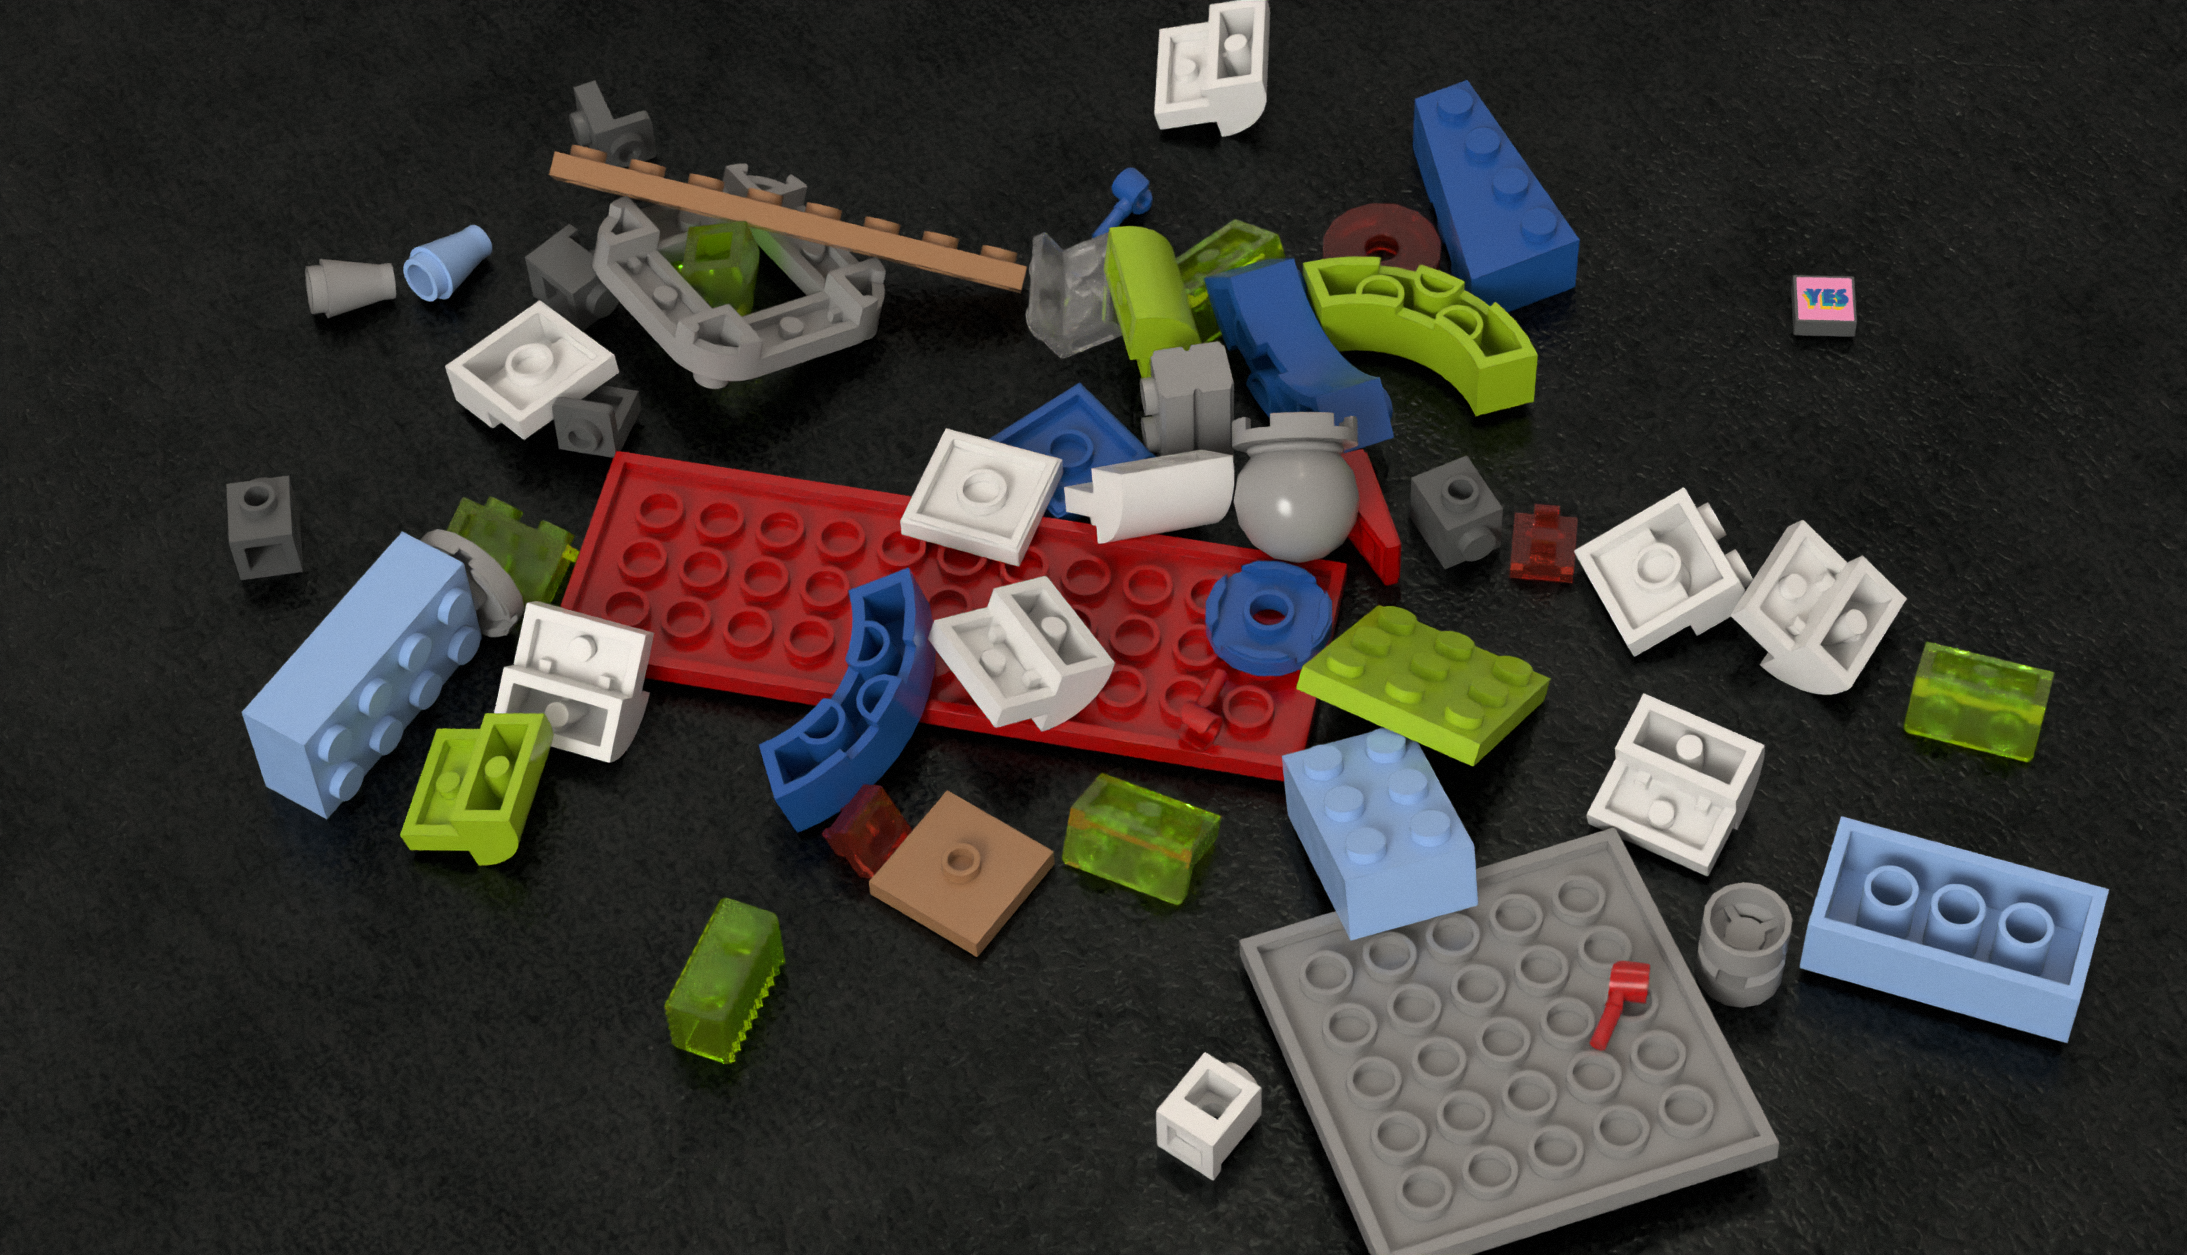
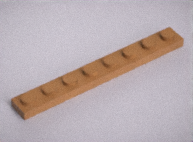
M572 145L570 155L556 151L554 153L549 175L558 181L620 196H628L629 198L1021 293L1027 266L1015 264L1018 254L1012 251L983 245L980 255L957 250L959 239L951 236L924 231L922 241L900 236V224L867 216L865 217L864 226L840 221L842 210L807 202L805 212L781 207L784 196L759 189L748 188L746 198L724 193L725 182L690 173L688 183L664 178L666 167L631 159L629 169L605 164L607 153L583 146Z

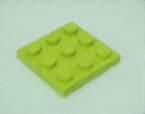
M1378 605L1302 666L1296 689L1474 767L1544 701L1551 678L1534 672L1532 667L1522 659L1513 656H1497L1476 647L1474 642L1464 634L1454 631H1439L1418 622L1416 616L1408 610L1395 606L1383 607Z

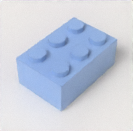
M1379 728L1369 733L1324 745H1317L1282 756L1288 816L1350 941L1478 906L1474 844L1418 742L1389 729Z

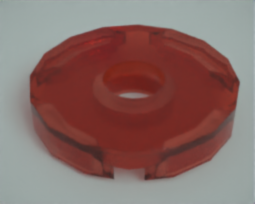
M1371 203L1350 209L1332 222L1323 238V259L1369 257L1367 254L1372 251L1387 250L1396 256L1390 260L1381 261V266L1397 267L1415 272L1420 264L1436 270L1440 267L1441 240L1434 226L1418 212L1397 204Z

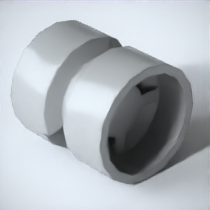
M1746 882L1731 884L1715 892L1705 905L1695 973L1699 985L1711 998L1724 1005L1741 1008L1759 1005L1771 998L1781 985L1791 934L1792 917L1788 905L1776 892L1759 884Z

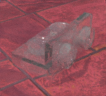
M1046 232L1033 237L1032 261L1029 264L1031 278L1029 307L1026 310V320L1035 338L1043 340L1061 359L1122 336L1104 272L1109 232L1065 250Z

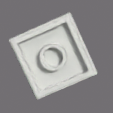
M946 428L900 520L902 535L1019 567L1062 477L1063 461L1059 458Z

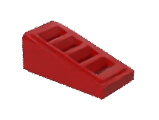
M1363 449L1343 453L1341 457L1355 474L1360 497L1356 524L1347 537L1386 586L1398 583L1401 567V542L1368 454Z

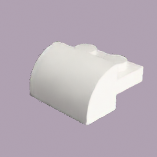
M1237 0L1209 5V22L1160 29L1154 111L1160 130L1217 121L1221 135L1224 137L1247 129L1260 118L1265 109L1267 99L1270 8L1267 0Z
M1196 450L1091 468L1092 482L1064 487L1066 512L1090 517L1091 525L1097 527L1098 543L1101 544L1214 524L1224 518L1231 505L1234 492L1233 455Z
M1801 520L1787 527L1730 616L1768 651L1760 664L1767 672L1802 691L1831 695L1846 691L1852 687L1907 598L1864 556L1846 562L1804 520Z
M1047 576L994 588L987 607L934 620L928 636L930 643L995 728L1032 719L1042 732L1064 723L1084 709L1098 695L1109 679L1115 665L1112 658Z
M539 601L528 602L526 604L514 665L504 667L494 713H544L553 729L554 736L551 747L609 763L616 761L625 753L633 741L647 706L650 693L642 691L654 633Z
M1643 693L1615 747L1616 759L1587 813L1588 824L1601 830L1615 827L1620 838L1705 876H1709L1732 829H1738L1748 808L1762 769L1765 745Z

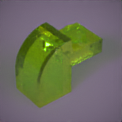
M747 221L689 227L683 261L670 264L712 309L730 304L741 317L750 314L753 306L760 254Z

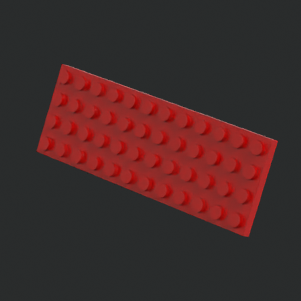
M616 451L560 606L564 609L653 632L654 638L645 678L817 706L822 698H832L848 669L845 658L850 645L853 621L852 605L848 590L909 567L930 605L934 622V620L987 607L994 588L1047 576L1115 662L1109 679L1098 695L1075 716L1049 730L1041 732L1032 719L995 728L936 651L931 690L919 720L920 723L1284 781L1282 756L1308 749L1319 699L1296 689L1301 670L1282 676H1255L1232 668L1215 654L1206 636V600L1215 583L1227 574L1229 578L1233 574L1241 572V566L1255 561H1283L1304 568L1316 578V584L1322 588L1324 593L1325 590L1327 591L1332 601V636L1326 645L1327 647L1332 643L1346 583L1347 563L1321 559L1295 563L1274 559L1262 550L1159 534L1101 544L1098 543L1097 527L1094 525L1042 517L1024 558L1018 567L902 535L900 520L912 496ZM1262 610L1253 615L1252 618L1260 624L1274 625L1283 621L1285 616L1275 610ZM1222 669L1228 674V679L1211 711L1222 718V727L1214 743L1207 750L1201 751L1178 737V730L1183 724L1180 719L1181 708L1188 700L1196 702L1214 670Z

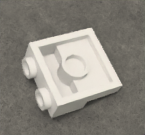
M540 300L445 366L456 401L491 428L503 423L524 440L554 419L552 406L557 397L581 400L619 373L615 356Z
M1685 488L1678 490L1574 550L1634 657L1691 625L1698 636L1728 619L1745 593L1744 588L1753 581L1737 550L1734 549L1724 555L1716 542L1727 534L1709 503L1707 502L1696 508Z

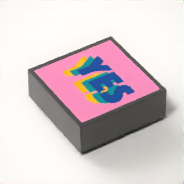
M1793 275L1791 286L1793 335L1855 336L1857 317L1854 277Z

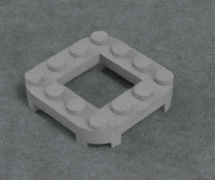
M747 163L725 167L723 182H725L724 193L746 198L748 188L759 189L784 196L781 207L805 212L804 201L807 186L793 175H789L786 183L783 184L773 179L747 175ZM628 196L621 197L610 204L609 214L599 227L592 263L593 270L601 282L669 356L679 365L693 372V377L698 384L710 389L723 388L729 381L757 378L873 338L877 333L885 295L883 282L886 271L877 257L859 262L849 251L657 204L639 209ZM752 238L807 296L741 317L730 304L712 309L670 263Z

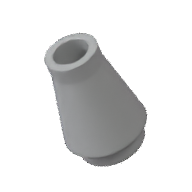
M320 259L319 265L306 266L305 268L307 296L312 314L326 313L327 318H331L381 300L396 298L395 276L391 263L370 264Z

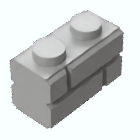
M1216 341L1191 345L1189 351H1185L1182 347L1154 351L1153 355L1150 356L1151 377L1140 378L1144 413L1146 416L1152 415L1141 418L1144 446L1153 454L1157 453L1158 457L1196 450H1207L1233 455L1234 461V449L1232 447L1234 382L1225 346Z

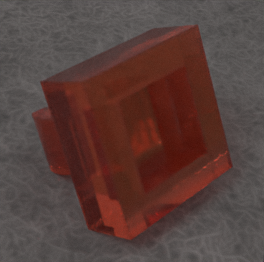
M1535 504L1534 514L1515 513L1509 578L1573 583L1574 550L1576 549L1578 518L1559 516L1560 506Z
M863 784L853 799L840 809L842 813L830 828H826L822 832V835L838 856L846 857L859 877L872 879L913 830L882 786Z

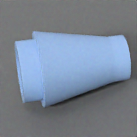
M470 225L460 232L418 246L411 251L410 259L404 263L403 270L406 281L411 289L426 301H434L437 298L447 299L477 265L492 253L491 241L480 227Z

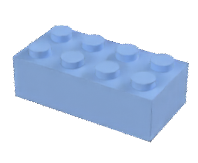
M401 532L242 711V715L266 787L325 819H328L343 801L350 800L357 793L368 771L382 755H387L395 749L404 729L421 710L429 708L436 701L442 685L460 665L468 663L479 648L482 635L463 562Z
M1841 816L1807 926L1799 968L2067 1043L2081 999L2109 889Z

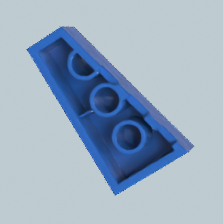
M1466 80L1416 98L1413 150L1429 201L1433 203L1438 218L1437 227L1442 243H1446L1451 259L1453 277L1465 282L1464 290L1481 299L1489 306L1496 302L1507 313L1574 288L1580 239L1469 81Z

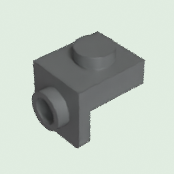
M596 81L573 87L577 111L570 113L569 118L579 146L589 145L591 149L607 153L605 164L621 168L629 167L631 159L646 161L657 155L652 121L647 111H640L614 120Z
M601 385L581 400L557 397L552 406V413L559 449L614 458L615 452L621 451L642 409L639 391Z

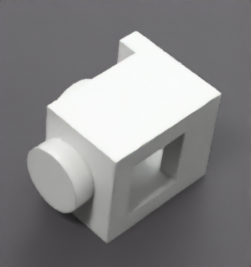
M1204 1052L1156 1110L1157 1146L1209 1179L1214 1180L1221 1172L1223 1161L1261 1116V1087L1257 1085L1252 1075L1241 1066L1230 1062L1223 1064Z

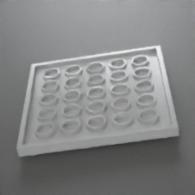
M1615 827L1477 868L1478 906L1350 941L1336 911L1239 940L1242 962L1370 1255H1472L1778 1157L1779 1141ZM1621 960L1650 964V980L1646 1004L1624 1001L1623 1012L1606 1049L1600 1051L1590 1045V1040L1605 1009L1613 964Z

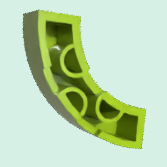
M1339 257L1303 263V277L1307 286L1308 302L1320 326L1338 352L1350 350L1376 351L1398 355L1418 362L1448 380L1464 396L1475 416L1534 402L1538 354L1531 341L1518 323L1499 304L1495 302L1489 306L1481 299L1464 290V281L1421 264L1416 272L1397 267L1381 266L1380 257Z

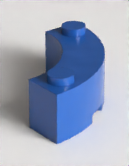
M1294 258L1265 259L1204 278L1210 303L1225 344L1229 351L1239 349L1252 372L1247 379L1246 386L1269 419L1271 413L1329 412L1334 413V426H1339V423L1343 422L1345 417L1355 416L1358 420V446L1344 450V453L1394 438L1390 422L1393 415L1392 403L1388 393L1382 387L1380 377L1370 376L1355 368L1330 342L1308 302L1306 282L1302 273L1297 269Z
M909 567L848 590L852 605V635L845 658L848 669L831 699L822 698L813 710L790 729L759 744L774 799L797 833L819 824L843 810L876 783L899 757L912 737L923 714L931 690L935 670L936 649L928 640L933 625L930 605Z

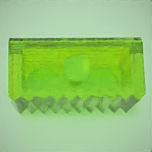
M727 897L720 899L664 1005V1008L667 1010L665 1013L668 1016L667 1022L670 1024L668 1029L671 1030L670 1036L673 1038L671 1043L677 1048L724 1064L736 1061L734 1053L741 1050L740 1042L747 1039L746 1031L752 1029L751 1020L758 1018L757 1009L764 1007L762 998L769 996L768 987L775 985L773 977L780 975L779 966L786 964L779 921L775 913Z

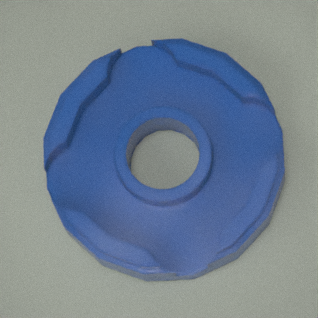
M1255 561L1241 566V572L1233 574L1229 578L1226 574L1215 583L1206 600V636L1215 654L1232 668L1255 676H1282L1301 670L1304 664L1326 647L1332 636V601L1327 591L1325 590L1324 593L1322 588L1316 584V578L1304 568L1283 561ZM1262 610H1275L1283 614L1285 619L1274 625H1264L1258 623L1252 617Z

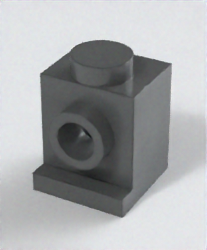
M568 224L528 254L525 260L533 296L583 332L600 318L610 315L617 307L619 300L601 282L593 270L592 263L595 250L588 252L580 244L578 230L571 224Z

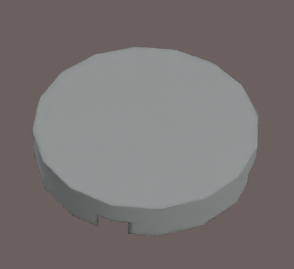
M440 529L427 532L420 541L464 563L481 635L489 637L507 635L520 621L525 611L522 594L511 576L493 557L464 537Z

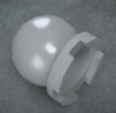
M1271 413L1269 427L1252 429L1250 418L1242 417L1232 421V447L1236 451L1247 453L1250 457V460L1238 474L1234 504L1239 525L1254 546L1274 559L1301 563L1323 558L1344 543L1356 524L1360 497L1355 474L1341 455L1344 453V450L1358 446L1357 417H1345L1344 421L1339 423V426H1334V413Z

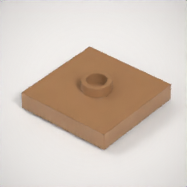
M947 790L869 881L870 894L978 957L1055 864L1054 851Z

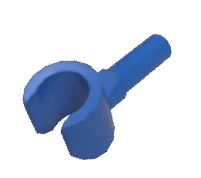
M1133 167L1127 168L1114 180L1112 193L1120 201L1093 233L1092 238L1098 244L1103 245L1108 240L1109 228L1118 227L1132 212L1137 215L1143 214L1152 206V193L1148 190L1149 180Z

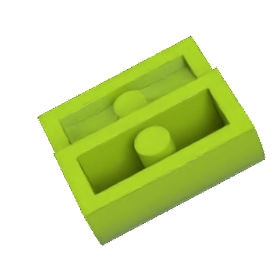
M1122 226L1109 228L1104 262L1105 276L1129 359L1137 360L1142 378L1151 377L1150 356L1153 355L1154 351L1182 347L1185 351H1189L1191 345L1201 344V340L1170 242L1158 232L1143 227Z
M485 713L480 729H437L400 834L410 850L469 851L479 866L493 865L511 858L517 851L553 741V729L544 713Z

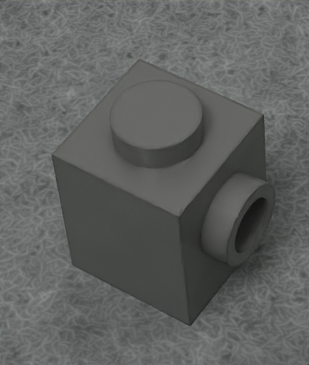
M1467 455L1411 478L1409 516L1444 569L1464 561L1479 560L1488 555L1492 550L1500 547L1503 508Z
M289 475L274 478L262 477L251 481L226 484L229 545L240 579L247 580L303 572L300 512Z

